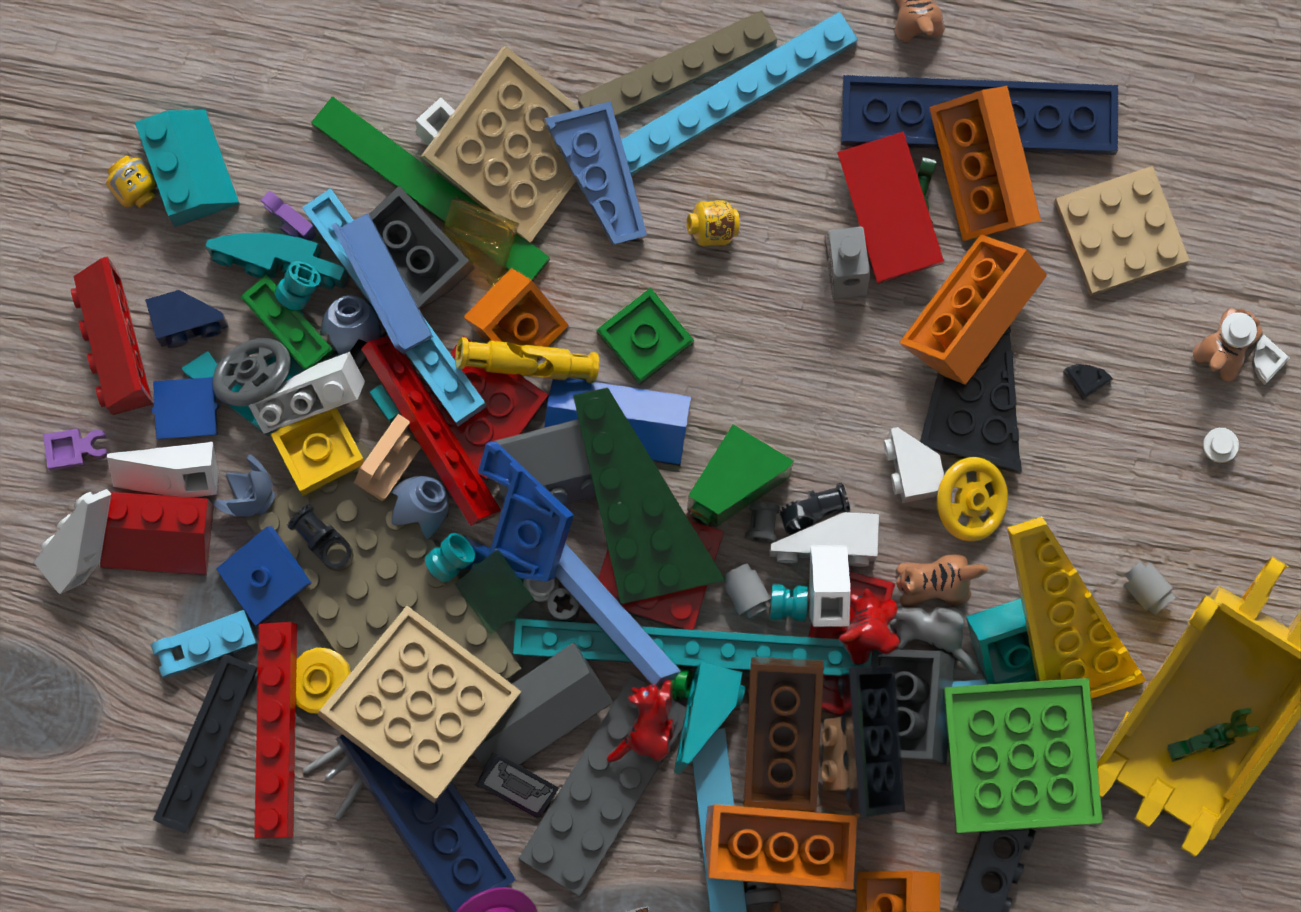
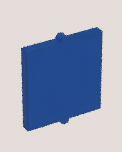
M213 377L153 381L155 407L151 411L155 414L156 439L218 435L216 410L219 409L220 405L216 403V395L212 386Z

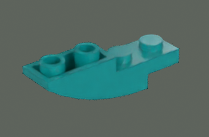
M240 233L207 240L205 245L209 255L212 256L211 260L225 267H231L232 264L244 267L245 273L262 279L266 274L271 278H275L279 266L282 267L281 271L285 273L289 265L294 261H302L312 265L320 274L321 281L319 286L332 290L334 286L344 289L349 277L345 267L320 259L322 252L318 243L298 237L273 233Z

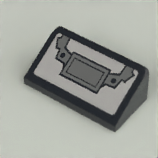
M492 753L476 783L477 786L535 818L540 817L559 789V787L496 753Z

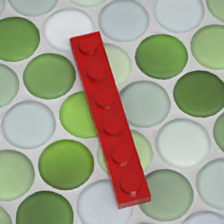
M389 336L369 341L361 350L402 416L410 421L408 426L469 525L473 526L495 517L502 510L405 354H402L394 347Z
M293 622L259 624L254 838L283 839L293 838L297 624Z

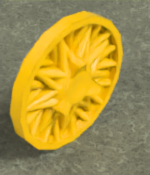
M314 648L305 651L297 658L296 704L298 707L309 713L319 714L320 709L351 673L348 662L341 654L329 648Z

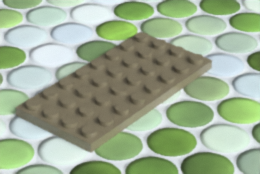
M361 440L356 445L365 461L371 452L363 440ZM360 467L305 496H302L297 485H294L275 498L264 514L261 516L254 514L245 519L255 535L259 534L266 527L273 526L312 583L297 596L334 650L341 654L348 662L351 672L406 606L410 607L504 679L509 680L522 671L520 665L460 579L456 576L450 582H442L430 573L425 563V556L437 546L431 538L425 539L419 522L392 525L393 510L398 496L390 493L384 501H381L354 483ZM307 504H310L314 508L313 513L326 526L331 525L350 544L354 557L349 567L341 571L329 569L308 548L309 543L296 530L292 531L287 527L291 517L296 518L294 514H300L298 512L300 508L302 509ZM309 523L306 524L313 532L316 531ZM339 544L333 545L327 552L328 560L331 563H340L346 557V548Z

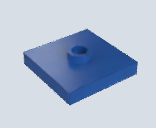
M273 526L263 529L216 568L255 626L264 623L312 584Z

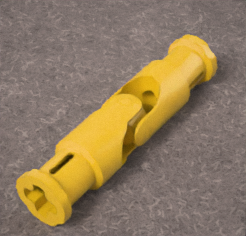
M461 337L456 347L455 364L457 369H463L465 366L485 368L486 372L521 374L556 380H566L567 377L586 379L587 383L593 384L599 372V355L596 352H591L589 355L570 353L569 349L532 345L519 346L513 343L491 340L487 344L469 342L467 338ZM537 356L546 358L545 362L538 365Z

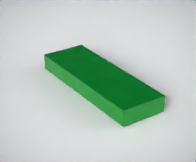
M267 274L240 296L274 337L287 348L289 354L304 371L318 363L324 362L334 353L330 345L299 310L288 309L277 300L275 296L277 286Z

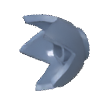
M343 296L333 302L325 312L320 335L325 336L328 333L334 348L339 355L348 353L358 339L368 343L380 338L379 316L373 306L362 298Z
M251 454L248 455L247 461L252 471L248 474L226 473L227 481L235 499L216 500L213 503L215 507L227 514L238 517H251L254 514L261 516L274 501L275 493L272 491L273 484L264 466Z
M427 476L411 477L401 481L390 492L398 496L393 510L392 525L419 522L426 540L439 529L444 519L448 516L449 500L447 492L436 479Z

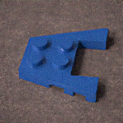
M491 441L486 443L478 473L508 487V492L491 548L463 536L473 547L475 559L466 568H459V570L471 569L485 574L494 572L507 574L508 577L548 582L555 578L574 515L497 442Z

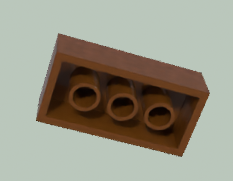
M751 657L744 807L817 811L824 674L823 660Z

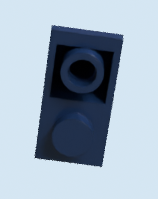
M181 290L146 299L155 336L162 347L177 348L187 344L188 339L200 335L202 338H211L221 334V329L229 327L227 319L221 311Z

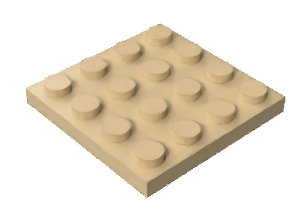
M505 46L501 48L421 157L507 228L531 243L576 182L543 119L579 110L580 108Z
M406 606L320 709L318 716L435 803L516 701L521 691L410 607Z

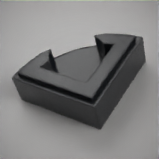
M1075 364L1065 368L1063 371L1082 400L1113 380L1105 370L1091 365Z

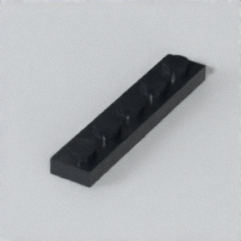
M223 654L153 821L185 834L189 833L256 676L257 666Z

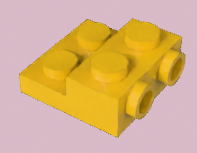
M337 408L278 428L277 431L270 434L302 496L353 471L365 462Z

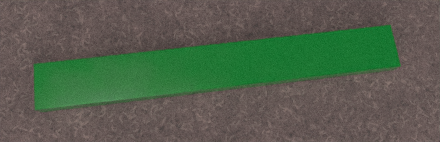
M333 96L312 120L311 124L313 127L395 188L400 186L415 203L507 271L513 268L534 281L550 261L548 255L507 228L482 206Z

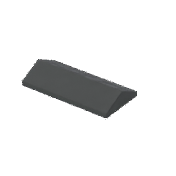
M572 643L512 684L521 691L519 697L474 752V756L484 768L492 753L499 754L520 766L614 703L576 643Z

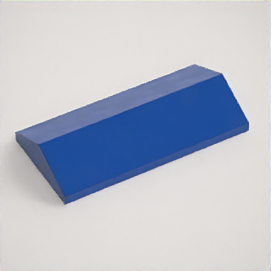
M571 378L566 380L552 379L544 428L578 419L573 395L608 387L653 462L681 466L691 401L690 396L598 382L592 384L587 383L585 380Z

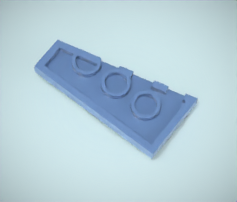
M611 101L544 118L543 122L611 245L647 236Z

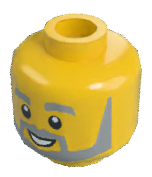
M127 155L114 163L106 171L109 175L106 180V186L123 207H131L136 204L140 209L156 197L152 192L157 186L154 175L141 158L130 159Z

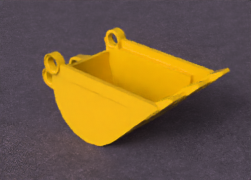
M1273 556L1270 557L1241 598L1220 585L1209 596L1205 595L1172 651L1131 711L1126 712L1097 761L1100 798L1104 797L1115 781L1123 784L1143 797L1134 819L1149 828L1161 811L1164 810L1190 827L1181 849L1194 857L1198 855L1209 839L1211 841L1214 840L1301 718V610L1288 627L1261 611L1268 601L1278 578L1288 568V565ZM1243 708L1252 709V713L1246 717V722L1249 727L1258 726L1259 731L1255 735L1247 737L1238 736L1234 738L1236 741L1234 744L1216 752L1206 750L1175 762L1171 761L1167 745L1202 734L1204 730L1212 726L1230 723L1231 715L1235 710Z

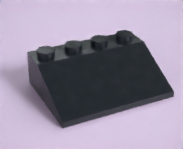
M894 666L848 667L842 669L841 678L838 682V691L844 704V714L841 716V729L843 734L846 735L847 750L844 752L843 761L846 771L849 772L846 800L851 808L852 816L871 817L905 812Z

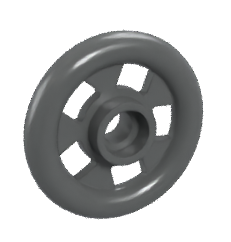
M257 338L236 346L221 359L214 371L212 386L215 395L222 402L233 406L251 405L267 398L281 386L290 369L289 352L282 343L269 338ZM254 353H258V356L247 357ZM275 356L276 362L268 366L266 360ZM236 367L234 375L228 376L232 368ZM237 383L243 386L239 392L231 391Z

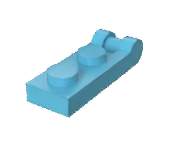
M245 610L175 636L155 641L151 644L153 654L159 657L161 663L159 671L164 679L218 660L223 657V654L231 655L258 644ZM181 647L185 658L175 661L172 650Z

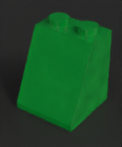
M732 424L688 495L687 509L692 511L690 516L702 525L708 526L709 523H712L715 526H719L749 506L750 502H755L785 482L791 474L794 460Z

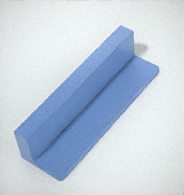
M366 213L343 227H340L337 223L331 225L394 347L404 354L433 338L434 336L371 216Z

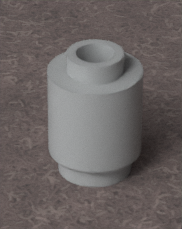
M1140 561L1124 575L1129 580L1124 584L1125 588L1145 611L1149 609L1153 615H1156L1176 598L1170 591L1173 589L1172 586L1151 562L1145 567Z
M748 563L731 570L723 576L727 583L724 587L739 616L747 614L748 618L752 619L768 610L766 603L771 598L756 570H751Z

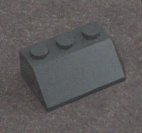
M400 186L369 213L419 309L449 293L475 269L472 263Z
M578 419L495 441L563 505L596 497ZM498 483L504 504L508 487Z
M874 649L871 667L894 666L901 761L946 765L948 741L943 689L944 687H952L954 658L941 651L894 650L890 654H883Z

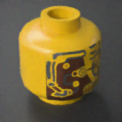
M724 200L700 201L695 205L693 213H688L687 215L688 234H693L695 241L700 246L727 245L739 233V213L736 209L732 208L730 203Z

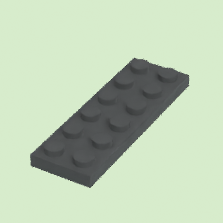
M632 674L518 858L579 897L664 760L655 761L649 756L638 755L632 749L618 761L610 763L606 760L607 756L628 737L630 729L639 715L637 705L629 702V697L634 695L631 688L640 689L641 687L649 686ZM673 699L668 718L674 719V735L670 740V748L682 730L686 707Z

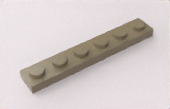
M761 10L578 96V101L582 108L611 101L615 118L618 119L777 44V38Z

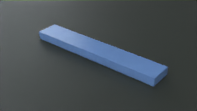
M565 543L555 574L556 578L651 684L657 686L663 684L665 680H674L681 671Z

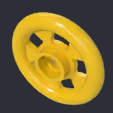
M979 457L962 459L947 470L940 482L937 493L939 517L946 530L960 540L974 542L987 538L999 527L1007 510L1008 491L1004 477L999 469L986 459ZM976 471L977 481L967 483L966 473ZM989 482L991 483L994 492V495L991 497H989L988 491L985 487V485ZM953 488H959L955 495V503H951ZM988 509L990 515L983 523L979 516ZM961 512L965 516L970 517L966 527L958 522Z

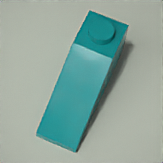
M701 662L693 672L674 773L681 774L736 706L740 707L745 693V686L740 685L742 672Z

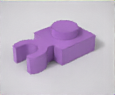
M269 190L260 200L265 209L281 220L283 225L280 228L286 235L312 241L317 235L311 223L288 204H285L272 191Z
M79 429L43 434L47 468L50 471L85 466L84 455H91L94 458L102 459L109 454L107 449L96 450L93 447L96 440L106 438V433L102 430L91 431L85 438L81 437Z

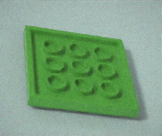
M1089 678L944 687L943 695L955 834L1103 823Z

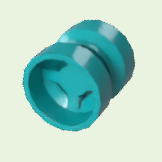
M294 261L286 270L285 278L276 287L275 296L288 309L302 310L309 302L311 293L315 292L321 277L312 265L302 261Z
M452 533L441 542V547L434 548L425 556V563L430 573L436 579L442 582H450L459 573V568H466L474 561L475 552L471 544L463 536Z
M772 584L770 620L792 617L794 621L806 622L808 586H796L791 590L786 589L784 585Z

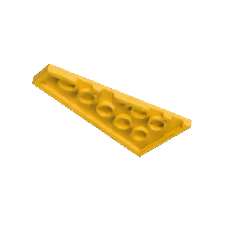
M1043 517L1007 527L1037 681L1089 678L1091 699L1146 682L1147 680Z

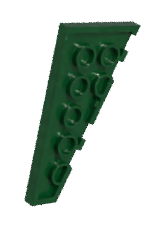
M606 387L573 395L620 603H630L724 581L723 575L609 388Z

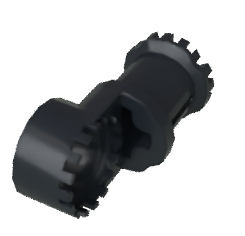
M837 483L836 488L815 493L813 490L808 491V499L792 501L790 506L787 503L786 508L782 507L780 517L786 533L793 535L815 525V522L822 520V516L840 511L849 513L850 504L846 501L848 497H845L847 493L844 485Z
M307 504L302 509L300 508L298 510L300 514L295 513L296 518L291 517L287 527L292 531L296 530L309 543L308 548L329 569L341 571L349 567L354 557L350 544L331 525L326 526L313 513L314 508L310 504ZM309 523L316 531L313 532L306 524ZM337 544L344 546L347 552L345 559L340 563H331L327 558L329 548Z

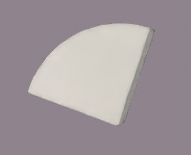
M1265 335L1260 338L1253 352L1254 370L1264 385L1290 359Z

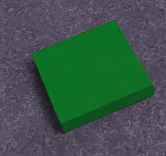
M649 288L596 329L597 334L639 385L694 344V339L652 288Z

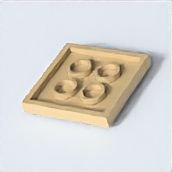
M1153 166L1057 197L1054 201L1090 296L1186 265L1190 261Z

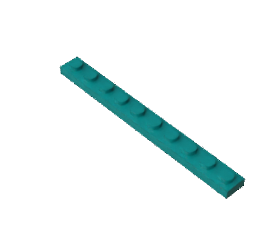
M516 619L513 655L551 658L572 643H576L586 660L632 663L598 624ZM641 627L676 666L698 667L701 662L731 670L750 671L751 657L823 660V676L841 677V670L848 667H871L872 652L866 663L862 665L853 664L848 651L844 647V643L838 639Z

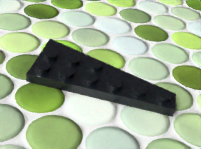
M1010 326L966 385L937 373L920 442L938 453L961 459L969 457L983 458L990 461L998 469L1021 474L1022 467L1019 454V429L1017 428V404Z

